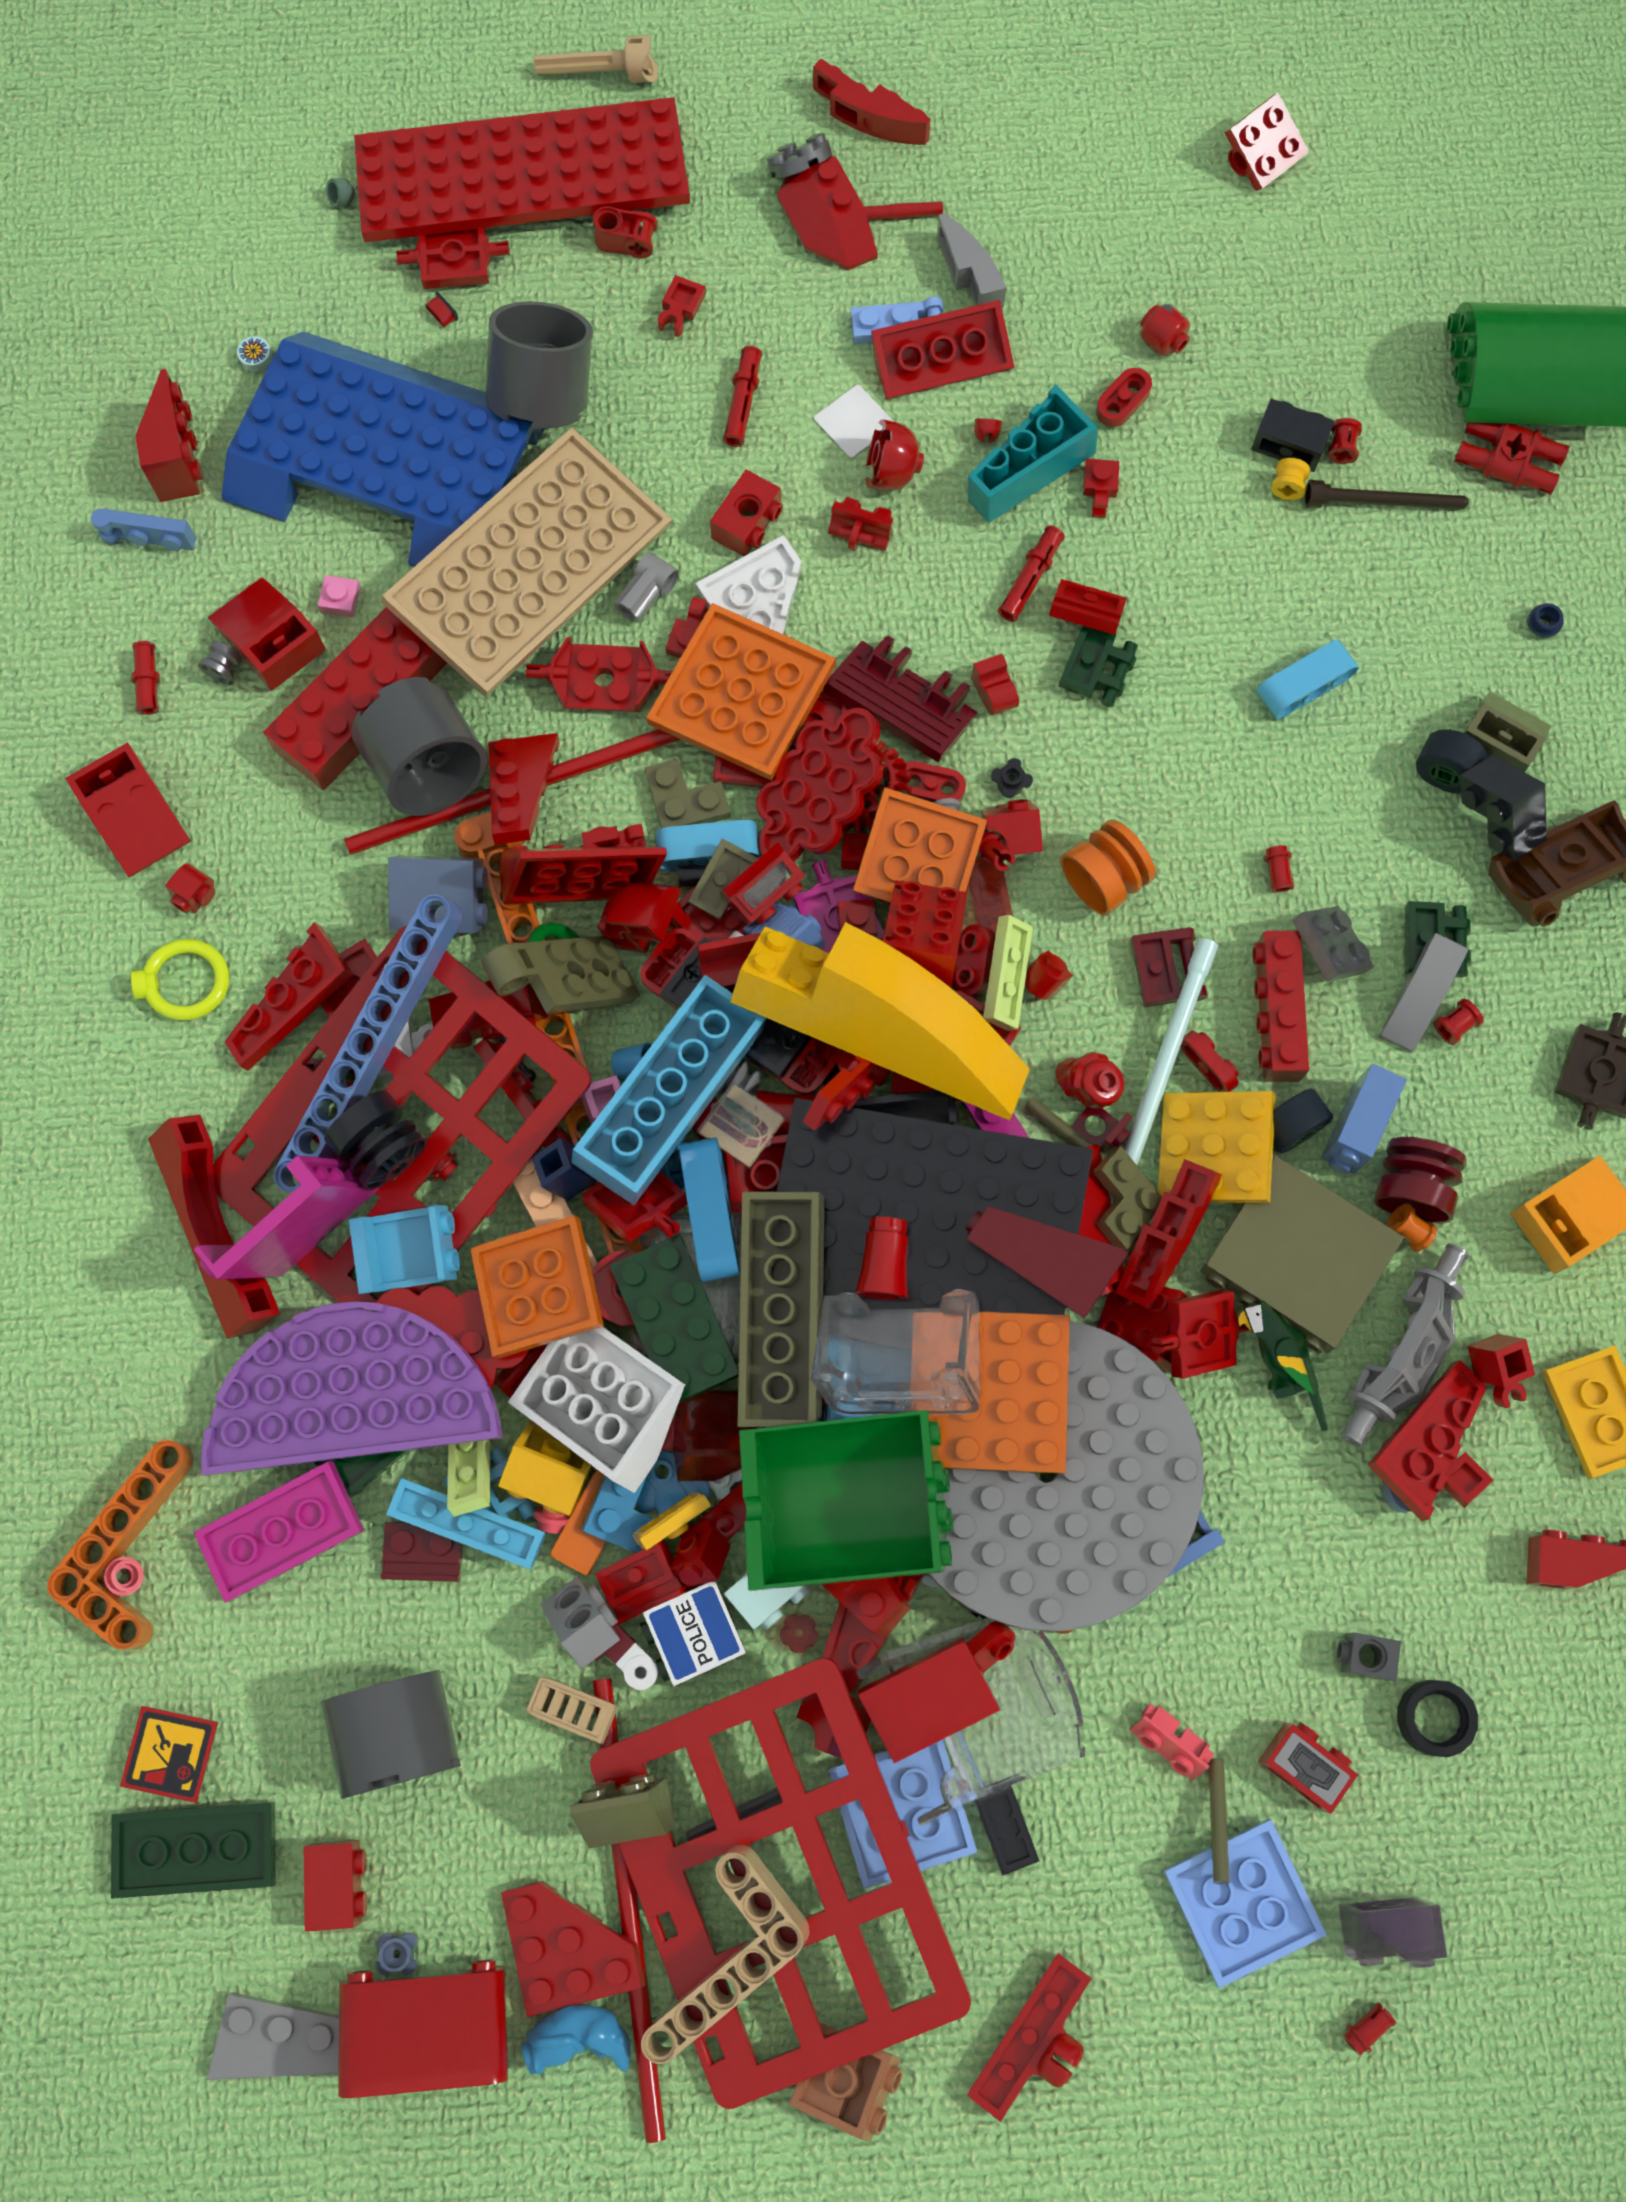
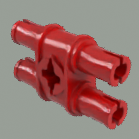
M1468 422L1464 434H1470L1491 442L1494 448L1490 451L1462 441L1454 462L1482 471V475L1485 478L1491 476L1511 483L1514 488H1521L1523 485L1551 495L1557 485L1560 474L1531 465L1532 462L1529 460L1534 457L1561 467L1570 446L1542 437V433L1537 429L1531 431L1506 423ZM1511 449H1513V452H1512L1513 457H1512V459H1511V453H1510V452H1511Z

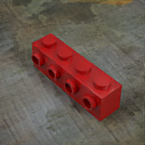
M1264 931L1258 942L1253 944L1252 950L1253 964L1257 965L1258 976L1254 983L1255 998L1259 999L1260 1011L1256 1017L1257 1033L1261 1034L1262 1046L1258 1052L1259 1068L1263 1069L1264 1082H1300L1309 1071L1301 936L1298 931Z

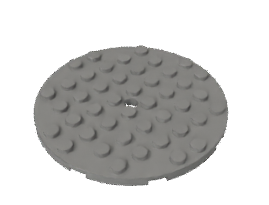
M1070 1321L1066 1473H1058L1055 1480L1046 1483L1040 1481L1035 1472L947 1468L950 1492L943 1494L947 1508H951L953 1516V1532L946 1533L947 1541H950L952 1566H946L944 1572L930 1573L929 1575L951 1597L970 1610L1007 1626L1032 1631H1069L1090 1627L1112 1619L1146 1599L1164 1582L1186 1551L1195 1531L1203 1496L1204 1469L1197 1431L1187 1406L1168 1377L1151 1359L1120 1337L1100 1328ZM911 1396L903 1412H910Z

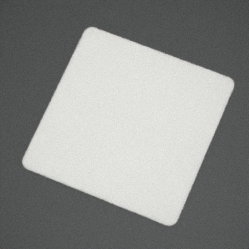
M860 385L851 388L814 416V420L851 458L870 445L875 429L882 430L883 427L878 423L880 420L893 421Z

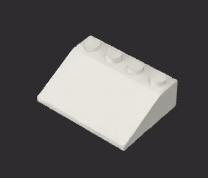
M600 1327L549 1343L508 1403L613 1482L635 1493L658 1459L685 1384L604 1327Z

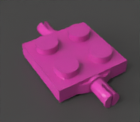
M820 860V866L818 861L812 864L818 884L810 890L794 895V902L800 915L806 916L810 914L821 925L822 930L819 933L826 943L825 947H820V949L830 953L839 936L836 907L838 901L871 900V898L852 892L857 874L846 878L832 879L826 860ZM875 912L876 938L883 941L884 933Z

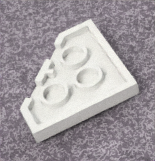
M783 535L696 582V590L702 599L707 600L706 605L708 609L714 603L784 634L801 572V560Z

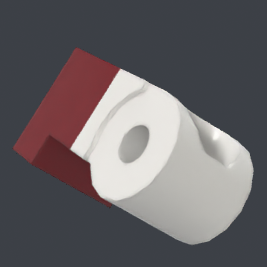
M616 1623L613 1625V1628L620 1641L595 1660L598 1662L606 1655L624 1672L625 1681L630 1687L635 1690L650 1688L659 1677V1669L655 1659Z

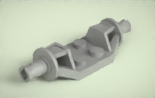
M1448 1243L1434 1270L1427 1267H1418L1415 1270L1414 1276L1416 1279L1403 1298L1405 1305L1412 1313L1407 1324L1405 1336L1400 1344L1398 1343L1393 1347L1389 1356V1364L1386 1368L1367 1363L1354 1390L1350 1389L1347 1391L1346 1399L1356 1409L1340 1436L1350 1444L1362 1448L1376 1420L1392 1423L1396 1419L1395 1413L1420 1402L1456 1338L1453 1300H1461L1465 1295V1291L1454 1280L1469 1257L1468 1252L1460 1246ZM1391 1392H1394L1392 1395H1390L1389 1397H1387L1386 1399H1384V1398H1385L1386 1396H1388Z

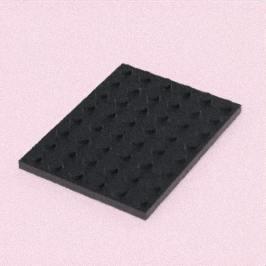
M795 1098L777 1192H820L825 1197L823 1334L913 1350L914 1309L1065 1315L1066 1307L970 1244L966 1239L970 1232L965 1230V1228L977 1211L984 1213L989 1206L1079 1234L1093 1149L858 1108H851L849 1111L843 1109L833 1123L827 1121L818 1129L813 1130L803 1123L813 1101ZM885 1216L907 1221L908 1300H878L854 1294L861 1272L866 1232H869L870 1218Z

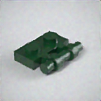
M1083 626L1058 686L1090 699L1095 687L1100 688L1104 691L1101 703L1107 707H1113L1117 697H1121L1125 689L1124 680L1128 671H1131L1135 665V653L1138 645L1132 641H1126L1123 649L1114 647L1116 635ZM1106 661L1112 662L1115 665L1111 676L1102 673Z
M1407 902L1405 905V973L1413 971L1427 940L1435 933L1445 937V932H1449L1452 934V941L1467 948V933L1471 932V920L1467 918L1466 906H1453L1452 917H1445V903ZM1470 949L1455 977L1468 976V964L1471 963Z

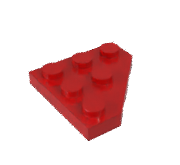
M539 1881L501 1892L527 2017L636 1990L646 1985L637 1943L624 1934L620 1935L603 1924V1920L579 1904H573L555 1892L556 1889L546 1882Z

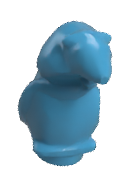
M571 2005L562 2008L540 2020L533 2029L527 2032V2040L521 2043L523 2058L531 2075L541 2074L550 2067L564 2065L577 2053L581 2054L585 2050L592 2051L602 2059L606 2058V2056L610 2057L622 2072L627 2071L629 2068V2036L619 2025L615 2015L601 2007Z

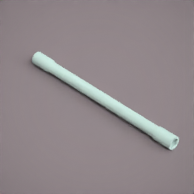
M1198 938L1188 965L1187 976L1134 1119L1131 1133L1124 1147V1150L1137 1166L1203 982L1209 974L1219 946L1216 942L1206 938ZM1109 1193L1110 1202H1111V1205H1112V1203H1113L1115 1200H1114V1198H1113V1197L1110 1195V1193Z

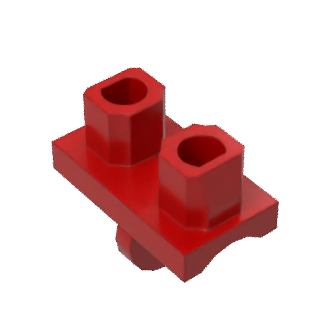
M846 497L842 503L834 502L828 534L848 539V550L856 551L859 543L886 551L893 523L891 510L878 507L873 512L861 509L859 501L850 497Z

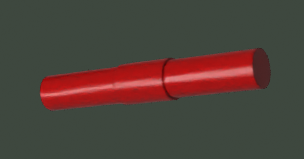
M942 201L864 206L868 220L903 219L943 214Z

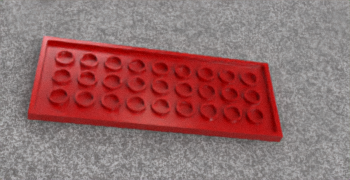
M675 97L354 135L361 233L364 242L594 215L599 208L604 206L632 211L690 204Z

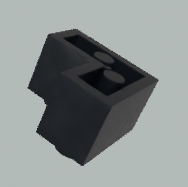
M1494 755L1460 775L1462 804L1487 818L1488 846L1494 851L1515 861L1547 841L1546 790L1544 782Z

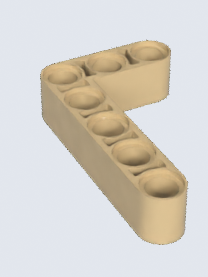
M735 1845L731 1847L717 1862L715 1872L719 1884L757 1935L656 2018L641 2040L642 2052L652 2063L665 2064L671 2061L792 1960L808 1940L810 1931L806 1918L755 1851L748 1846ZM736 1858L741 1860L746 1867V1875L741 1877L734 1875L729 1869V1859ZM762 1892L768 1895L772 1908L769 1910L760 1909L754 1902V1893ZM782 1926L791 1927L796 1932L798 1941L793 1944L786 1943L780 1937L779 1928ZM756 1952L763 1956L766 1961V1968L761 1970L754 1968L748 1960V1954ZM717 1980H729L734 1986L735 1994H723L717 1986ZM686 2006H697L702 2011L703 2021L692 2020L687 2014ZM663 2031L667 2033L672 2040V2046L664 2047L660 2045L656 2039L655 2032Z

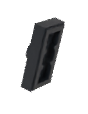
M1010 1782L973 1796L1002 1876L1040 1861Z

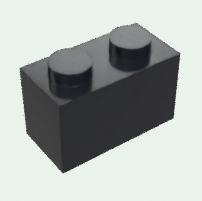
M1270 398L1251 450L1278 460L1285 458L1300 459L1310 466V471L1315 472L1335 420L1326 418L1317 412H1309L1294 407L1289 402Z

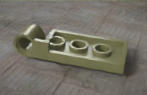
M604 936L505 944L491 950L481 959V964L499 996L515 993L530 982L546 1014L629 1004L640 996L632 976L627 972L617 953L615 945Z

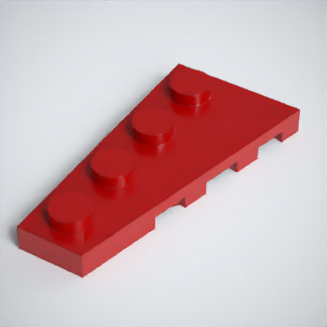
M558 733L514 739L504 738L488 742L491 822L494 845L531 840L540 811V798L544 796L547 788V775L551 773L554 765V752L558 751L560 745Z
M315 922L306 931L310 936L300 949L295 947L286 958L290 963L278 979L273 976L265 986L266 992L258 1005H251L224 1041L238 1065L247 1071L354 975L324 929Z
M1461 1360L1453 1362L1367 1464L1420 1521L1430 1519L1434 1510L1432 1504L1437 1492L1442 1491L1448 1478L1445 1476L1451 1460L1455 1459L1461 1448V1444H1459L1465 1429L1470 1427L1487 1388Z

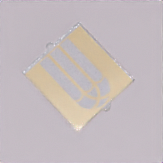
M732 1082L719 1101L711 1104L712 1110L697 1132L707 1139L717 1137L721 1149L750 1168L763 1149L771 1146V1138L786 1118Z

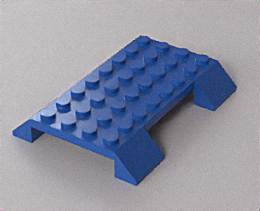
M303 331L282 339L227 450L222 500L285 523L299 495L293 483L294 480L414 522L408 564L415 567L510 482L527 443L537 445L544 428H532L533 421L513 416L507 421L497 416L486 404V392Z

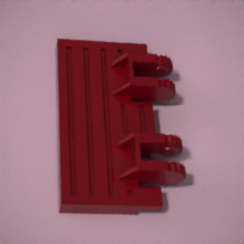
M889 635L886 636L875 649L866 642L861 641L829 677L823 691L850 708L868 710L878 720L880 727L940 763L967 730L968 725L977 714V711L966 704L958 713L954 712L967 696L970 685L962 682L951 697L948 698L942 693L951 683L953 675L949 672L944 671L932 686V683L909 669H906L900 677H897L910 660L913 651L908 647H904L890 662L885 657L893 648L894 638Z

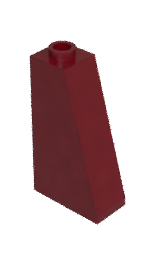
M989 1206L984 1213L977 1211L965 1228V1230L970 1232L966 1238L970 1244L1083 1320L1128 1255V1252L1120 1247Z

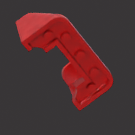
M496 1960L471 1962V1969L461 1974L381 1981L380 1978H372V1971L366 1970L347 1973V1980H340L338 2096L340 2098H361L503 2083L508 2080L504 1966H496Z

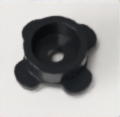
M1016 758L1009 759L1007 765L1001 769L995 768L991 773V780L997 783L998 789L1006 798L1015 797L1024 788L1031 787L1033 782L1032 776L1025 773L1021 767V761ZM1014 776L1015 780L1011 781L1008 777Z

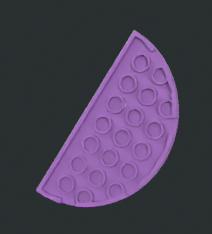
M334 1303L299 1313L275 1330L268 1331L251 1345L236 1362L215 1397L217 1403L210 1425L205 1428L201 1453V1476L503 1438L501 1422L493 1394L478 1365L464 1347L435 1323L415 1313L379 1303Z

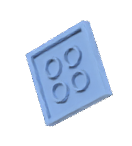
M943 1739L896 1763L893 1762L887 1750L874 1754L899 1818L906 1823L910 1836L907 1838L921 1871L978 1853ZM845 1763L828 1768L831 1781L849 1775ZM859 1799L840 1806V1812L863 1889L891 1881Z
M1266 1819L1228 1838L1229 1884L1213 1883L1212 1846L1163 1869V1873L1218 1988L1230 1984L1327 1936L1271 1819Z

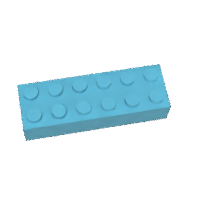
M704 975L573 1148L572 1163L632 1205L636 1204L762 1033L766 1017L731 1003L733 993Z

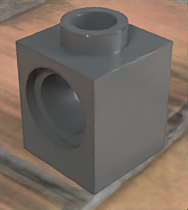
M1355 1632L1345 1633L1344 1640H1339L1336 1654L1337 1662L1341 1663L1340 1672L1385 1681H1397L1401 1641ZM1364 1645L1369 1646L1374 1652V1661L1369 1667H1365L1359 1659V1651Z

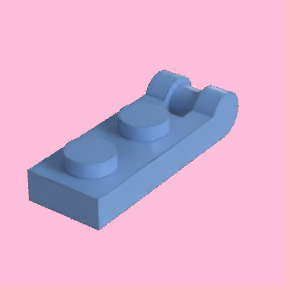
M97 509L91 515L93 526L107 544L117 543L121 539L140 546L147 544L161 545L174 551H178L181 548L193 550L195 546L196 536L188 522L184 520L109 509Z

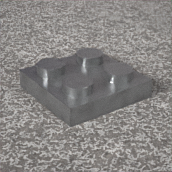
M1340 906L1302 912L1292 919L1327 982L1361 975L1374 967L1369 958L1370 955L1367 947L1359 941L1351 927L1350 917L1341 910Z

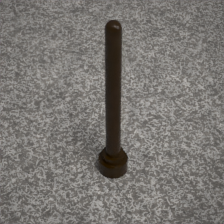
M1309 479L1305 490V506L1308 508H1321L1322 505H1328L1329 502L1444 509H1465L1469 505V499L1463 495L1331 488V485L1325 484L1324 480Z

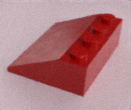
M624 842L607 847H599L597 844L589 843L572 848H564L562 845L554 844L538 849H529L522 845L504 849L498 864L503 904L608 901L614 892L627 884L652 883L667 855L666 847L634 846L632 843Z

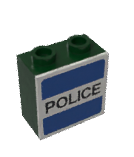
M716 1581L706 1583L643 1612L646 1621L640 1623L644 1636L649 1645L656 1643L661 1658L655 1660L664 1682L671 1680L673 1686H678L747 1654Z

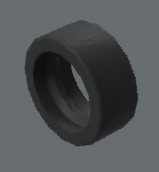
M1425 1680L1413 1684L1403 1693L1397 1706V1723L1402 1737L1413 1749L1429 1756L1451 1757L1462 1753L1472 1744L1478 1731V1713L1473 1700L1463 1688L1450 1681ZM1432 1694L1443 1695L1449 1698L1456 1705L1460 1714V1726L1457 1733L1450 1740L1441 1743L1432 1742L1425 1738L1418 1731L1415 1723V1710L1418 1703L1424 1697Z

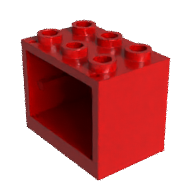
M895 880L883 937L884 943L918 963L951 989L961 938L967 892L957 891L950 887L939 888L922 885L915 881L904 882Z

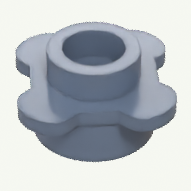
M407 1932L403 1936H392L390 1933L382 1934L377 1941V1945L380 1948L378 1954L379 1961L377 1963L378 1972L382 1975L400 1971L405 1975L413 1973L417 1967V1962L414 1959V1947L418 1943L417 1937L411 1932ZM395 1950L401 1952L399 1958L394 1957L393 1953Z

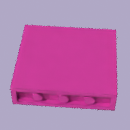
M297 1155L286 1165L301 1184L235 1245H198L194 1248V1251L201 1258L200 1265L202 1269L213 1278L282 1277L378 1191L379 1188L365 1191L358 1181L359 1176H353L349 1170L352 1160L341 1161L340 1159Z

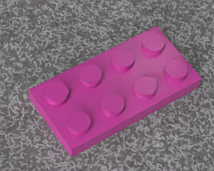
M328 1461L195 1531L194 1535L224 1603L365 1530L334 1462Z

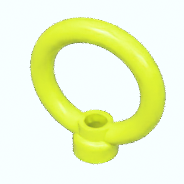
M180 939L169 942L158 948L149 957L143 970L131 971V985L134 998L136 1000L146 999L156 1012L174 1020H193L212 1012L223 1001L230 980L227 963L219 951L211 945L195 939ZM183 953L202 956L211 964L215 974L214 986L208 996L202 1001L189 1006H178L167 1002L159 993L157 976L159 969L168 959Z

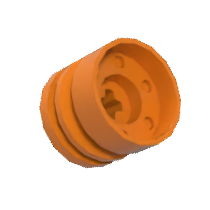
M1115 819L1106 821L1101 825L1100 830H1094L1090 833L1089 843L1086 841L1077 843L1065 852L1060 859L1062 871L1075 893L1089 908L1102 916L1109 915L1122 905L1127 899V892L1130 894L1139 892L1142 885H1148L1156 876L1155 865L1142 842L1128 827Z

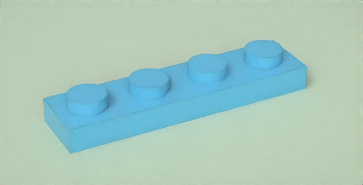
M403 1478L399 1481L386 1515L530 1570L534 1566L546 1535L543 1531L485 1509L453 1517L447 1508V1495Z

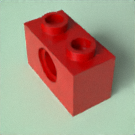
M745 469L710 520L711 539L742 556L748 555L752 548H758L765 536L766 527L770 521L775 522L782 512L781 488ZM745 513H753V514H755V515L752 516V517H744V516H742V515L745 514Z

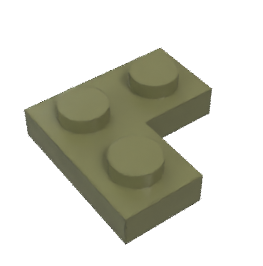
M679 759L644 767L661 829L671 826L713 823L731 818V812L721 781L687 790Z
M722 838L687 903L719 920L728 905V902L722 897L720 892L759 858ZM774 867L744 894L759 902H763L778 888L785 873Z
M1122 1146L1111 1149L1093 1171V1174L1115 1200L1098 1220L1096 1226L1113 1246L1128 1250L1140 1235L1143 1225H1148L1154 1217L1162 1196Z

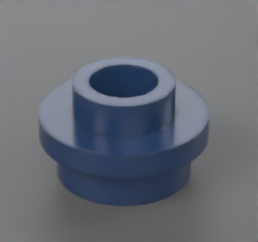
M1551 603L1536 606L1528 616L1530 630L1535 635L1543 638L1557 635L1564 624L1561 609ZM1540 619L1548 621L1549 625L1544 624Z

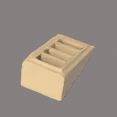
M541 1676L526 1713L597 1743L604 1744L618 1706L553 1678ZM566 1695L571 1696L563 1717H559ZM581 1701H584L586 1703L576 1724L574 1723L575 1716ZM595 1707H599L601 1709L593 1729L590 1730L587 1728Z

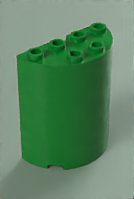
M1463 302L1455 313L1449 314L1447 334L1452 336L1450 356L1455 358L1454 382L1459 384L1457 405L1459 408H1462L1464 422L1626 427V307Z
M928 1410L739 1430L742 1488L746 1505V1521L744 1523L748 1591L940 1573L945 1571L946 1566H952L950 1541H947L946 1533L953 1532V1516L951 1508H947L943 1494L950 1492L949 1475L947 1468L944 1469L942 1460L939 1461L937 1445H941L939 1421L932 1422Z

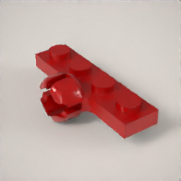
M1057 1953L967 2096L1001 2122L1032 2075L1042 2077L1053 2087H1062L1066 2084L1073 2073L1054 2059L1053 2056L1055 2053L1075 2068L1080 2063L1084 2053L1083 2047L1077 2040L1067 2034L1064 2025L1092 1978L1061 1954Z

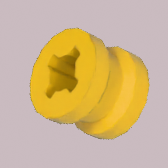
M1296 458L1281 459L1276 466L1275 472L1277 477L1272 482L1271 491L1280 499L1299 500L1305 494L1306 485L1304 481L1309 477L1310 466Z

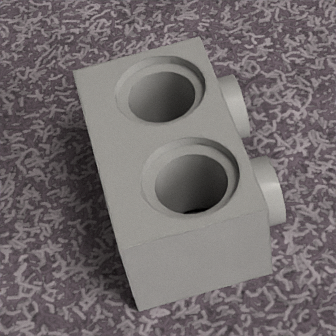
M577 1576L540 1605L560 1643L579 1667L583 1669L620 1641V1638L613 1628V1625L618 1621L606 1605L607 1602L594 1584L587 1588L579 1576Z

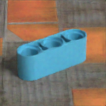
M1336 639L1266 679L1256 689V693L1274 718L1278 720L1344 683L1358 671L1359 666L1341 641Z
M752 820L671 826L659 829L655 833L656 847H666L667 855L660 867V870L678 871V865H708L722 838L757 858L761 857L758 846L757 823Z

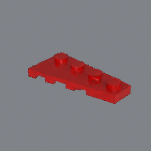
M856 1056L847 1070L843 1068L817 1093L803 1123L813 1130L818 1129L827 1121L833 1123L842 1110L846 1109L849 1111L860 1096L866 1098L876 1084L879 1087L882 1086L892 1071Z
M925 1574L894 1577L908 1603ZM839 1602L822 1657L830 1658L838 1664L848 1691L855 1694L887 1638L885 1639L874 1634Z

